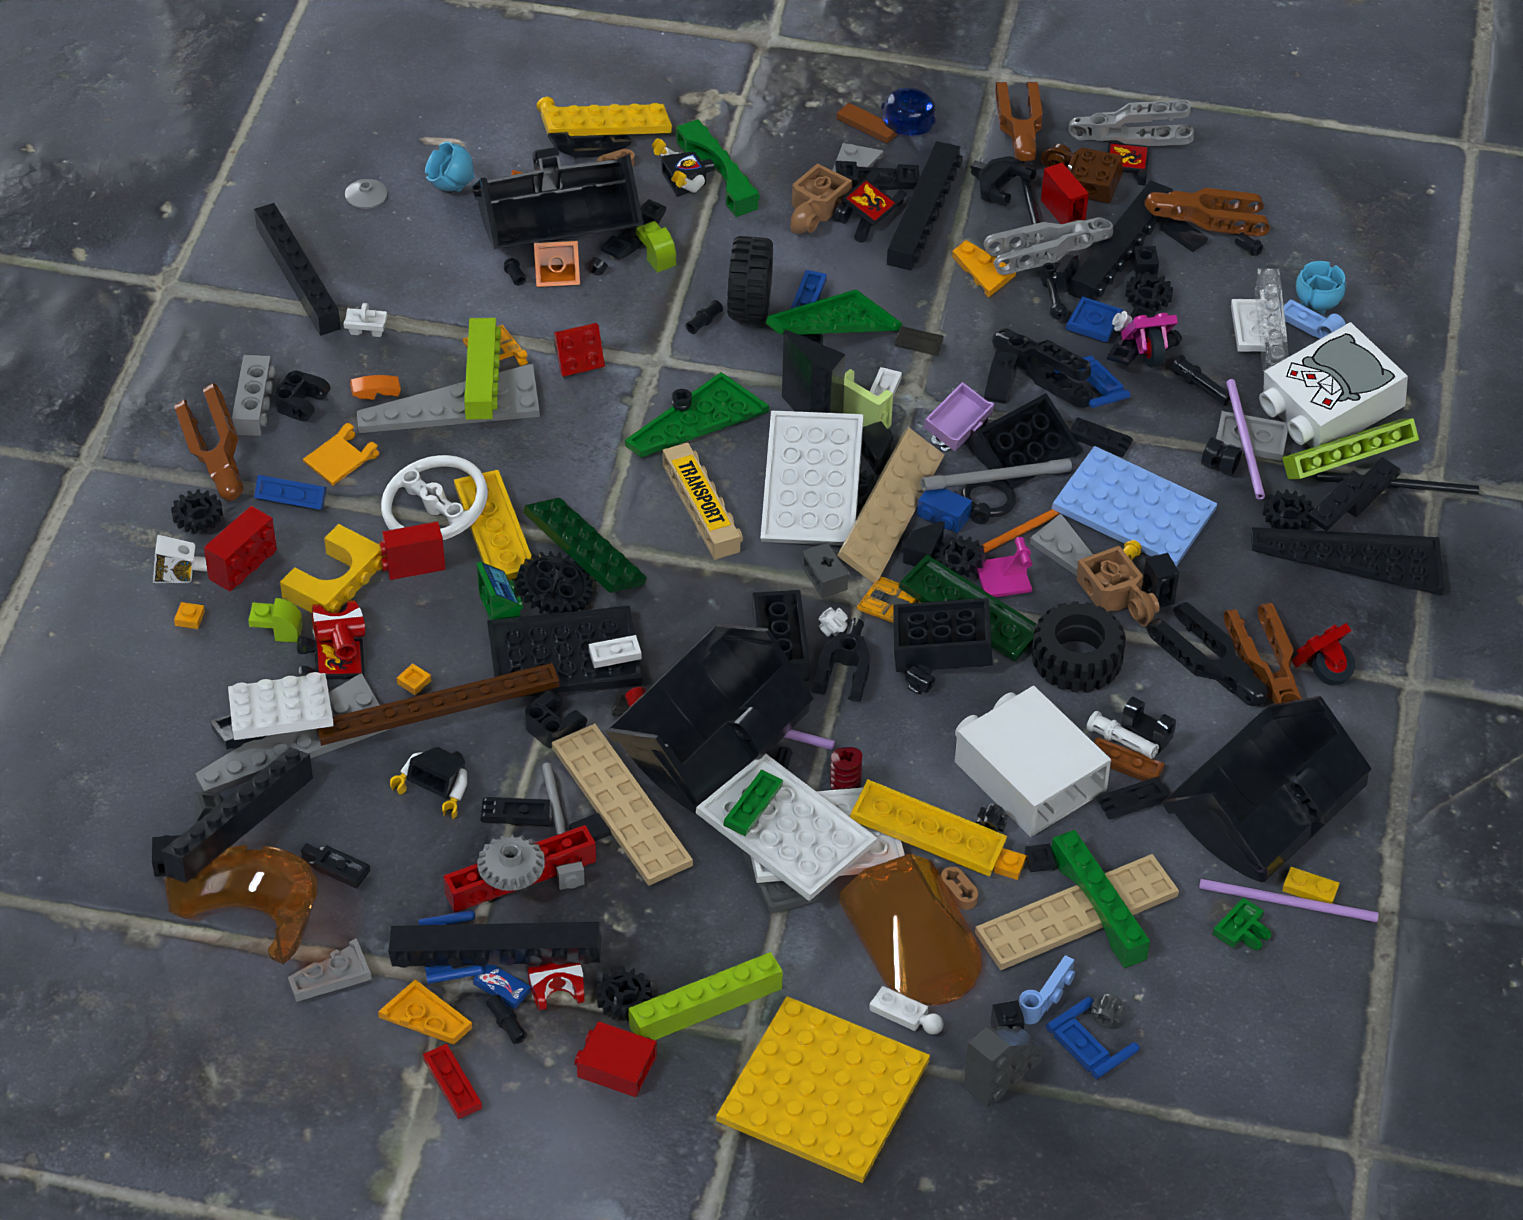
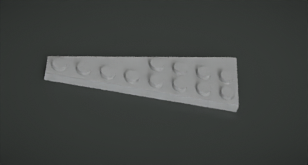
M533 364L499 372L498 410L493 411V419L466 420L464 404L465 382L358 410L359 433L540 417Z
M363 674L353 677L329 692L332 717L379 706ZM316 729L267 735L261 740H253L243 744L241 747L236 748L195 773L196 780L202 792L218 793L248 782L290 747L309 753L310 758L387 730L323 746L320 744Z

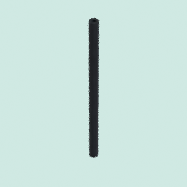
M1323 471L1317 473V480L1342 482L1349 474ZM1396 478L1388 486L1479 494L1478 485Z

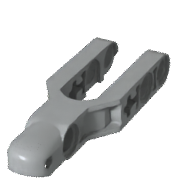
M1186 100L1128 103L1116 112L1095 113L1092 116L1073 118L1069 123L1068 129L1070 135L1079 141L1118 140L1124 144L1143 146L1185 145L1194 141L1195 138L1194 129L1188 124L1127 127L1124 125L1125 123L1152 122L1153 120L1165 119L1173 121L1174 119L1186 118L1192 114L1191 104ZM1158 110H1166V111L1160 112V113H1159V112H1156V111H1158ZM1189 133L1187 136H1181L1180 134ZM1168 134L1166 137H1160V135Z
M1100 217L1065 224L1041 222L989 235L984 240L983 245L989 255L998 256L993 262L997 272L1006 275L1043 266L1046 263L1059 262L1069 252L1085 249L1095 242L1106 240L1113 234V224L1107 219ZM1020 237L1017 243H1010L1012 238ZM993 242H999L996 248H989ZM1023 256H1030V258L1027 261L1020 262V259ZM1002 261H1009L1008 265H1006L1005 267H999V264Z

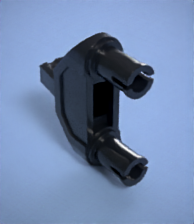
M1011 156L993 159L988 164L975 160L970 165L971 174L980 180L981 199L984 201L992 200L1003 206H1007L1010 203L1011 194L1001 191V189L1012 178L1019 176L1032 182V179L1034 180L1037 174L1036 169L1023 165L1020 159Z

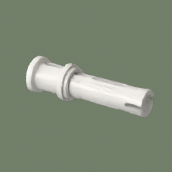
M1095 711L1088 720L1087 730L1103 735L1104 739L1108 741H1118L1150 759L1154 758L1158 753L1159 745L1124 729L1117 720L1111 721L1103 717L1099 711Z

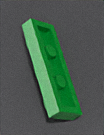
M761 769L725 817L723 826L746 837L781 789L783 780Z

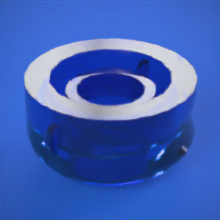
M907 87L896 89L889 93L885 102L881 105L884 124L899 134L911 136L925 134L936 123L935 103L927 93L919 89Z

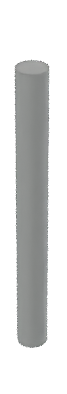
M544 763L542 770L558 835L567 831L551 763Z

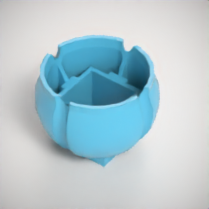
M448 141L443 142L439 145L440 150L434 149L427 161L425 173L428 176L426 178L439 190L447 192L456 191L459 193L475 177L472 158L469 152L461 145Z
M1310 262L1304 266V269L1301 270L1297 277L1296 292L1301 301L1300 304L1321 314L1338 305L1345 295V274L1337 265L1333 268L1330 267V262Z

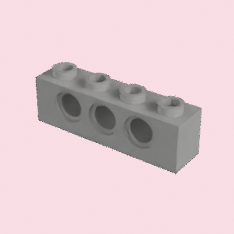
M243 356L232 414V421L237 435L261 436L262 428L267 426V413L265 412L270 409V397L268 395L273 392V382L271 379H275L276 367L271 363V356Z

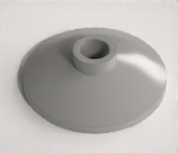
M374 179L357 180L351 183L345 190L346 201L351 206L359 209L378 207L385 202L388 196L386 186Z

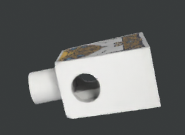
M158 535L153 583H189L192 581L193 570L207 572L205 557L194 556L195 544L192 542Z

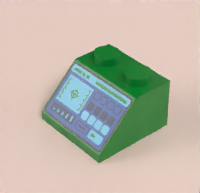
M477 562L478 595L489 619L520 617V610H523V604L520 596H515L516 591L512 579L508 580L503 570L483 562Z

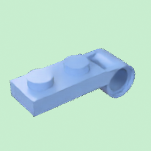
M1291 299L1278 311V318L1319 339L1346 325L1344 319L1338 314H1331L1325 318Z
M1065 955L1040 992L1026 990L1020 995L1019 1005L1026 1024L1037 1023L1053 1003H1058L1063 993V987L1065 985L1069 986L1074 979V959Z

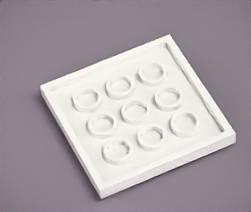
M313 672L300 677L286 676L278 680L263 679L257 683H237L233 686H228L234 740L334 726L325 673Z

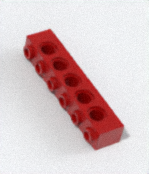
M586 825L534 843L539 844L540 850L544 854L545 866L541 876L533 884L557 876V866L582 862V865L586 866L596 862V843ZM477 864L443 875L445 895L454 913L517 891L500 890L487 884L480 876Z

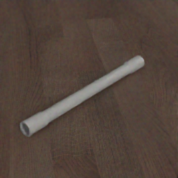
M1067 458L992 470L922 477L920 485L923 491L996 480L1066 473L1072 470V463Z

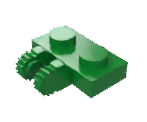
M1243 897L1214 927L1212 935L1232 948L1243 940L1246 946L1257 951L1262 947L1259 938L1267 941L1272 936V933L1259 922L1263 918L1264 910Z

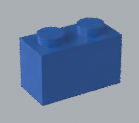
M945 488L925 491L918 499L917 516L932 523L945 522V529L958 534L971 517L972 500Z

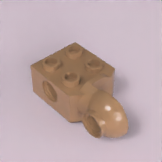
M817 163L793 183L791 204L795 210L791 216V232L793 234L812 233L817 228L819 221L826 222L831 218L837 205L842 202V198L851 191L852 180Z
M1120 546L1078 560L1077 582L1097 607L1101 606L1106 611H1119L1128 607L1132 618L1141 626L1146 627L1152 622L1155 613H1158L1160 610L1159 602L1153 593L1147 594L1142 591L1143 575Z

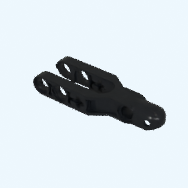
M1008 328L1000 329L992 336L994 348L998 351L1017 354V366L1024 369L1036 385L1076 407L1085 408L1089 406V401L1093 399L1092 391L1083 387V384H1078L1067 378L1069 376L1078 381L1088 379L1091 374V364L1089 361L1048 339L1037 343ZM1054 369L1060 371L1061 373H1055Z
M1182 602L1173 608L1175 616L1186 627L1188 632H1193L1203 641L1202 643L1221 659H1209L1162 619L1158 618L1148 624L1147 632L1150 638L1195 676L1216 680L1247 705L1257 706L1267 701L1269 695L1267 685L1255 676L1254 671L1249 665L1235 655L1232 638L1188 602Z

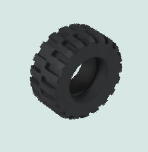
M749 236L734 238L727 293L728 317L732 320L763 322L767 319L773 271V242L769 238Z
M1072 601L1071 604H1059L1058 608L1053 607L1046 614H1043L1035 626L1032 645V662L1042 678L1046 677V681L1052 686L1056 684L1058 689L1064 691L1065 689H1070L1074 693H1078L1079 690H1084L1085 693L1092 692L1094 688L1098 690L1105 687L1106 683L1110 684L1121 671L1126 641L1123 626L1118 620L1116 621V617L1111 612L1107 613L1105 608L1101 606L1095 607L1089 602L1079 604V601ZM1079 641L1093 646L1096 650L1086 653L1073 652L1064 648L1061 644Z

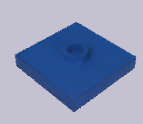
M1082 297L1066 324V330L1108 342L1114 331L1113 318L1117 313H1122L1123 309Z

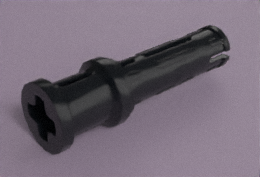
M1180 355L1175 359L1170 369L1171 372L1178 373L1184 377L1185 382L1188 384L1194 383L1221 402L1222 405L1226 406L1231 401L1229 392L1203 374L1198 365H1192L1186 360L1184 355Z

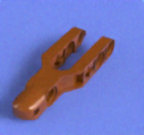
M996 82L995 95L1000 130L1012 138L1015 158L1021 161L1035 160V135L1042 128L1043 116L1038 82H1027L1026 84L1028 88L1027 105L1030 106L1029 119L1026 120L1012 117L1007 82Z
M1203 188L1194 193L1181 191L1170 193L1152 192L1145 200L1146 208L1153 215L1170 217L1174 220L1190 221L1207 231L1232 234L1243 232L1250 236H1263L1270 230L1266 216L1249 214L1257 213L1264 208L1261 196L1255 193ZM1233 199L1239 200L1236 204H1228ZM1251 202H1259L1254 207L1248 206ZM1238 221H1244V224L1240 226L1234 225ZM1259 223L1265 224L1261 228H1254V226Z
M212 383L203 388L220 437L218 445L213 450L208 451L205 440L199 433L198 421L193 416L187 400H182L175 404L174 407L190 453L206 464L218 494L225 501L229 502L238 498L244 488L234 459L239 438L220 388L215 383Z
M1273 603L1261 604L1258 607V617L1280 666V670L1272 673L1269 665L1261 660L1252 638L1248 637L1244 628L1245 622L1240 618L1237 610H1225V626L1230 638H1232L1239 658L1252 668L1255 676L1267 685L1269 699L1274 704L1302 699L1290 670V659L1294 649Z

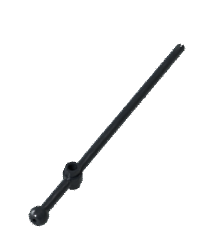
M1020 177L1032 225L1040 223L1030 182ZM1046 263L1042 266L1040 279L1042 285L1049 290L1052 302L1050 315L1052 318L1060 320L1066 316L1067 308L1060 302L1057 286L1054 284V272L1057 271L1056 265Z

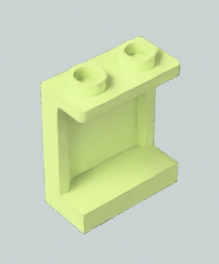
M849 369L844 377L843 414H863V427L882 421L888 429L892 424L893 393L886 389L879 396L874 395L854 383V371Z

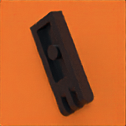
M1079 417L1076 418L1070 428L1078 442L1092 447L1096 446L1119 457L1125 455L1133 442V438Z
M1155 777L1102 794L1097 797V801L1101 805L1102 810L1106 812L1107 818L1114 819L1160 804L1169 794L1159 778Z
M483 798L482 814L480 817L483 823L548 826L550 814L549 799Z

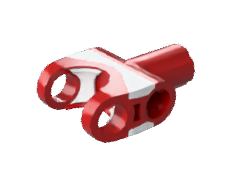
M354 600L347 601L346 610L340 613L327 612L320 604L312 605V627L316 642L332 640L336 656L341 660H348L355 656L357 647L354 638L365 636L364 618L357 602Z
M550 963L527 967L531 994L539 1011L547 1009V998L555 991L570 993L576 999L577 1004L585 1002L581 963H565L561 965Z

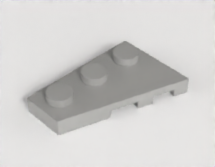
M843 143L836 161L857 162L858 167H873L877 160L880 161L883 158L884 151Z
M1059 514L1030 537V544L1076 576L1078 560L1093 555L1062 514Z
M357 938L350 941L349 946L341 951L336 949L329 953V958L321 963L314 962L288 977L296 1002L372 980L371 972Z

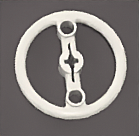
M450 455L427 457L409 464L392 478L382 496L381 512L390 530L404 528V526L396 521L392 513L393 498L398 489L404 487L408 494L418 495L422 498L426 511L429 514H443L447 517L449 526L440 529L443 540L460 534L477 520L487 501V484L480 469L466 459ZM436 467H453L468 473L475 481L477 487L476 498L470 510L465 511L460 503L448 501L440 484L433 482L426 484L422 481L419 473Z

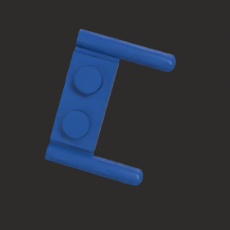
M1092 355L1083 357V359L1091 364V374L1086 380L1102 395V397L1089 401L1091 408L1130 398L1129 390H1124V386L1099 361H1095ZM1054 369L1055 373H1061L1060 371Z
M473 910L419 919V925H450L473 921L476 914ZM478 965L452 969V966L425 967L428 984L481 975L484 972L483 966Z
M1086 997L1045 1026L1047 1031L1053 1033L1054 1038L1088 1072H1091L1095 1079H1098L1137 1053L1140 1047L1136 1042H1133L1110 1057L1109 1052L1075 1019V1017L1091 1008L1094 1000L1091 997Z

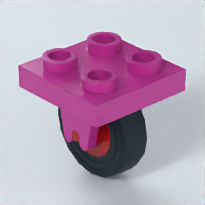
M1160 313L1151 318H1147V315L1137 316L1121 332L1122 340L1135 339L1139 354L1143 355L1146 365L1149 367L1160 366L1164 362L1165 349L1168 348L1167 333L1178 323L1176 315H1168V313Z

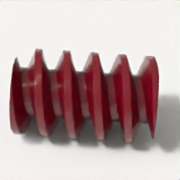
M843 747L836 749L832 753L830 770L831 790L861 788L863 757L861 750L854 747Z

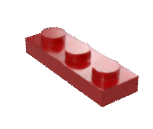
M447 1043L423 1054L425 1064L457 1119L482 1109V1102Z

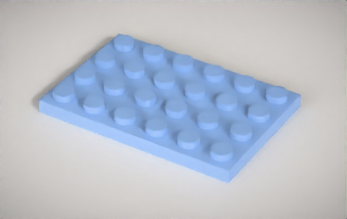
M1096 446L1093 447L1052 504L1053 510L1124 544L1127 541L1136 540L1142 547L1141 552L1149 556L1169 553L1176 567L1217 507V503Z

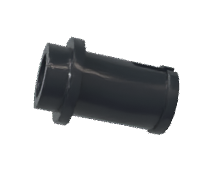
M1243 232L1238 234V237L1243 239L1244 242L1236 238V245L1249 251L1251 256H1258L1262 252L1263 244H1261L1260 240H1254Z
M514 258L507 259L504 262V271L510 275L516 286L524 284L527 277L522 272L519 261Z
M1170 330L1167 333L1168 348L1165 351L1173 346H1178L1180 341H1182V336L1177 330Z

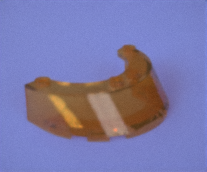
M247 845L230 847L187 883L168 876L164 878L169 912L179 917L188 919L200 913L222 907H247L268 915L277 926L275 929L276 937L268 948V955L272 960L281 964L289 961L300 947L318 892L316 876H314L311 866L305 860L289 851L269 846H263L262 850H247Z

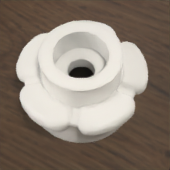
M1126 311L1117 313L1112 321V324L1115 325L1114 330L1122 332L1127 327V324L1132 322V317Z

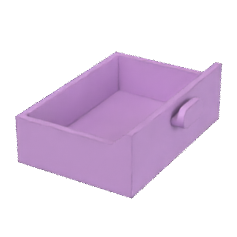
M962 382L925 419L923 427L953 451H956L983 425L985 420L992 414L995 404L988 402Z

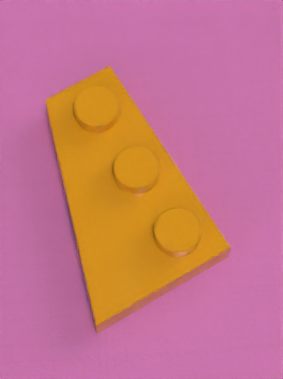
M967 240L952 250L953 259L965 272L972 275L976 285H980L984 289V294L988 298L1016 276V272L1006 275L999 274L993 264L996 257L989 255L986 251ZM1002 261L999 267H1005L1008 264Z
M416 979L378 1011V1017L453 1045L472 1029L471 1021Z

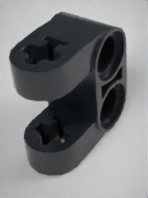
M298 370L289 372L275 389L278 413L299 421H308L315 409L309 401L305 400L306 396L322 400L331 389L330 384L325 379L312 374L303 373Z
M553 690L546 691L525 709L526 730L544 746L551 749L553 741L585 728L587 724V718L577 710L570 712L562 719L554 714L562 704V697Z
M1133 696L1128 700L1123 709L1121 727L1159 745V750L1156 754L1158 755L1172 740L1176 720L1166 714H1163L1159 720L1152 718L1144 713L1145 703Z

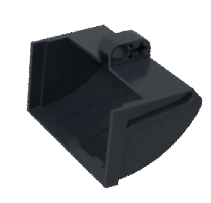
M557 147L535 150L532 153L535 171L489 180L484 177L480 178L472 186L474 198L478 200L480 214L493 250L644 225L630 154L615 160L561 166Z
M717 623L606 730V733L612 742L621 744L637 766L660 789L680 805L696 814V807L751 762L760 760L809 712L810 704L814 698L768 628Z
M1316 696L1268 705L1164 799L1161 804L1168 814L1175 813L1185 828L1218 859L1253 880L1265 882L1367 786L1368 774L1372 768L1323 698Z

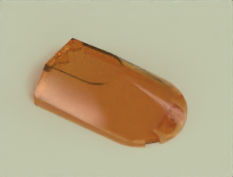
M910 853L864 869L840 892L839 902L889 989L910 999L920 1001L924 1005H942L958 1000L974 987L981 971V951L933 861Z

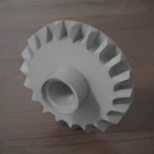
M512 833L510 837L501 835L500 839L492 838L490 844H485L484 849L479 852L477 865L480 876L487 884L500 890L513 891L526 888L536 882L544 870L545 860L539 844H534L532 838L527 840L523 835L515 837Z

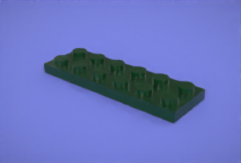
M554 498L525 505L523 513L609 593L645 584L647 577L639 568L624 557L593 526L589 525L580 514L567 505L563 499Z
M926 555L899 582V589L921 603L989 598L992 648L1014 662L1033 644L1035 622L929 555Z

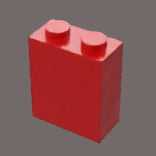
M1063 163L1044 168L1041 202L1060 224L1078 220L1085 221L1089 195L1087 190Z
M438 521L382 531L383 541L379 542L381 556H385L381 559L383 572H388L390 580L445 570L443 537Z
M598 1021L594 1030H589L583 1051L579 1050L575 1057L574 1065L577 1066V1077L637 1097L657 1057V1041Z

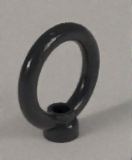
M1002 480L966 484L961 491V496L972 500L971 518L977 524H986L990 517H1000L1009 513L1016 503L1015 492ZM991 486L1001 490L1006 495L1007 501L1001 507L990 508L986 503L976 504L971 499L970 493L976 487Z

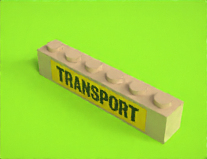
M689 443L663 449V467L713 559L716 560L739 553L740 542H743L742 533L739 528L736 529L734 526L732 514L730 512L727 513L723 498L718 497L714 482L709 481L705 466L700 465L696 450L693 451Z

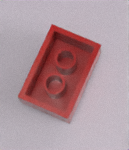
M250 506L204 547L209 580L230 592L237 585H240L250 573L257 570L260 564L268 557H271L277 550L273 518Z

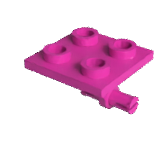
M1023 537L1015 539L1017 551L1014 556L987 559L986 562H983V568H977L982 589L990 595L1002 597L1032 592L1027 576V568L1031 567L1033 562L1030 558V548L1026 546Z

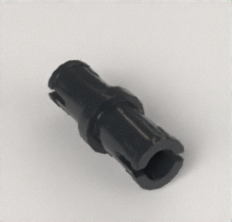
M713 300L706 308L698 310L696 316L686 323L688 332L696 334L703 326L712 323L713 318L723 311V305L718 300Z
M499 994L491 996L487 1000L486 1005L497 1019V1025L504 1029L513 1044L523 1042L527 1038V1033L516 1019L517 1015L515 1012L507 1007Z

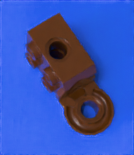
M1056 144L1041 154L1042 164L1046 168L1063 163L1089 193L1088 199L1111 203L1123 174L1122 155L1083 147L1072 153L1063 144Z

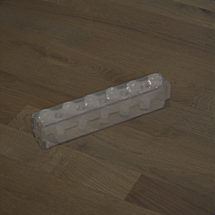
M1257 269L1254 287L1263 378L1265 370L1289 357L1280 269Z

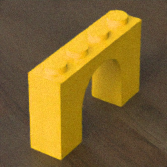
M340 524L324 538L327 555L350 567L349 571L336 579L321 580L294 567L280 581L282 598L312 613V605L320 604L327 612L339 613L341 607L348 600H351L356 592L363 585H366L378 570L382 569L381 559L385 556H381L379 544Z

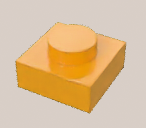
M181 602L174 618L175 626L198 629L205 613L204 605Z
M412 663L396 679L399 686L413 695H417L431 682V675Z
M1002 848L994 866V873L1018 880L1026 862V855Z

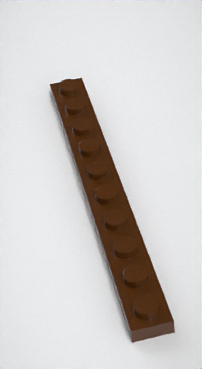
M553 663L334 716V726L316 728L320 744L323 746L560 687L559 679Z

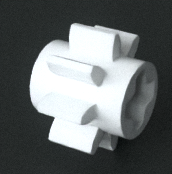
M832 607L828 608L819 617L821 622L819 625L820 630L827 637L831 633L836 636L839 632H844L848 627V624L845 622L848 619L847 615L840 607L836 611Z

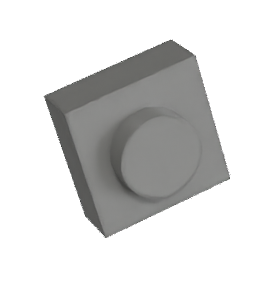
M582 862L557 866V882L560 890L585 885Z

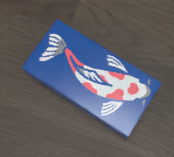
M486 965L483 974L476 975L473 979V985L492 996L499 994L505 1004L514 1009L531 992V986L495 965Z

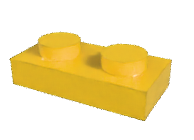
M1290 867L1282 891L1301 898L1333 904L1340 883Z

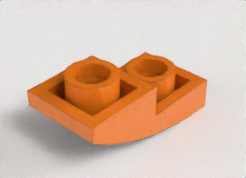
M371 375L358 377L350 381L352 396L359 399L374 400L377 393L398 397L401 391L397 376Z

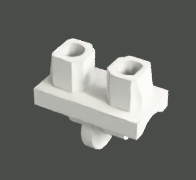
M363 303L361 309L348 308L344 328L349 329L351 335L362 334V330H369L372 336L381 337L387 320V312L369 310L368 303Z

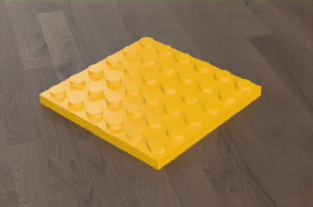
M786 996L717 1113L716 1121L863 1183L930 1061V1055Z

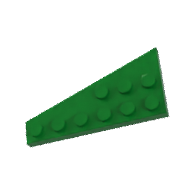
M856 289L769 315L766 321L767 325L783 335L785 330L795 334L900 331L903 324Z
M720 372L691 393L692 406L688 410L679 411L672 406L625 439V447L642 458L768 413L769 405Z

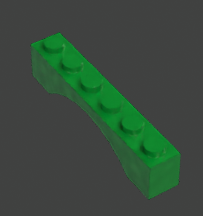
M699 119L676 126V143L683 152H696L702 161L712 159L715 169L721 174L726 183L725 205L732 214L738 217L758 210L760 195L757 188L750 184L748 177L742 174L738 165L730 159L728 152L721 148L718 140L713 138L707 126H704Z
M1076 830L1053 837L1051 849L1057 868L1062 875L1074 881L1091 902L1104 927L1111 949L1122 966L1127 968L1147 960L1150 940Z

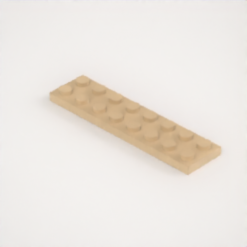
M906 429L837 556L872 583L878 581L918 506V499L925 492L921 489V478L934 476L944 454L912 429Z
M596 724L552 742V749L593 808L601 815L610 828L612 835L648 886L693 866L691 856Z
M1153 854L1105 873L1132 915L1178 897V888ZM1075 885L975 927V934L1001 971L1104 927L1087 896L1078 885Z

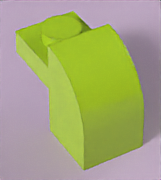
M653 221L636 228V235L647 247V261L657 273L676 266L675 245L666 227L660 228Z
M275 598L274 604L252 603L248 620L249 627L273 628L275 641L297 643V639L301 635L303 622L301 612L296 605L281 598Z

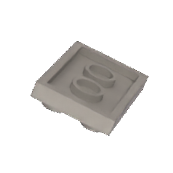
M1222 411L1216 439L1224 441L1225 446L1232 444L1242 448V454H1245L1234 413ZM1244 415L1254 455L1282 461L1288 433L1287 423Z

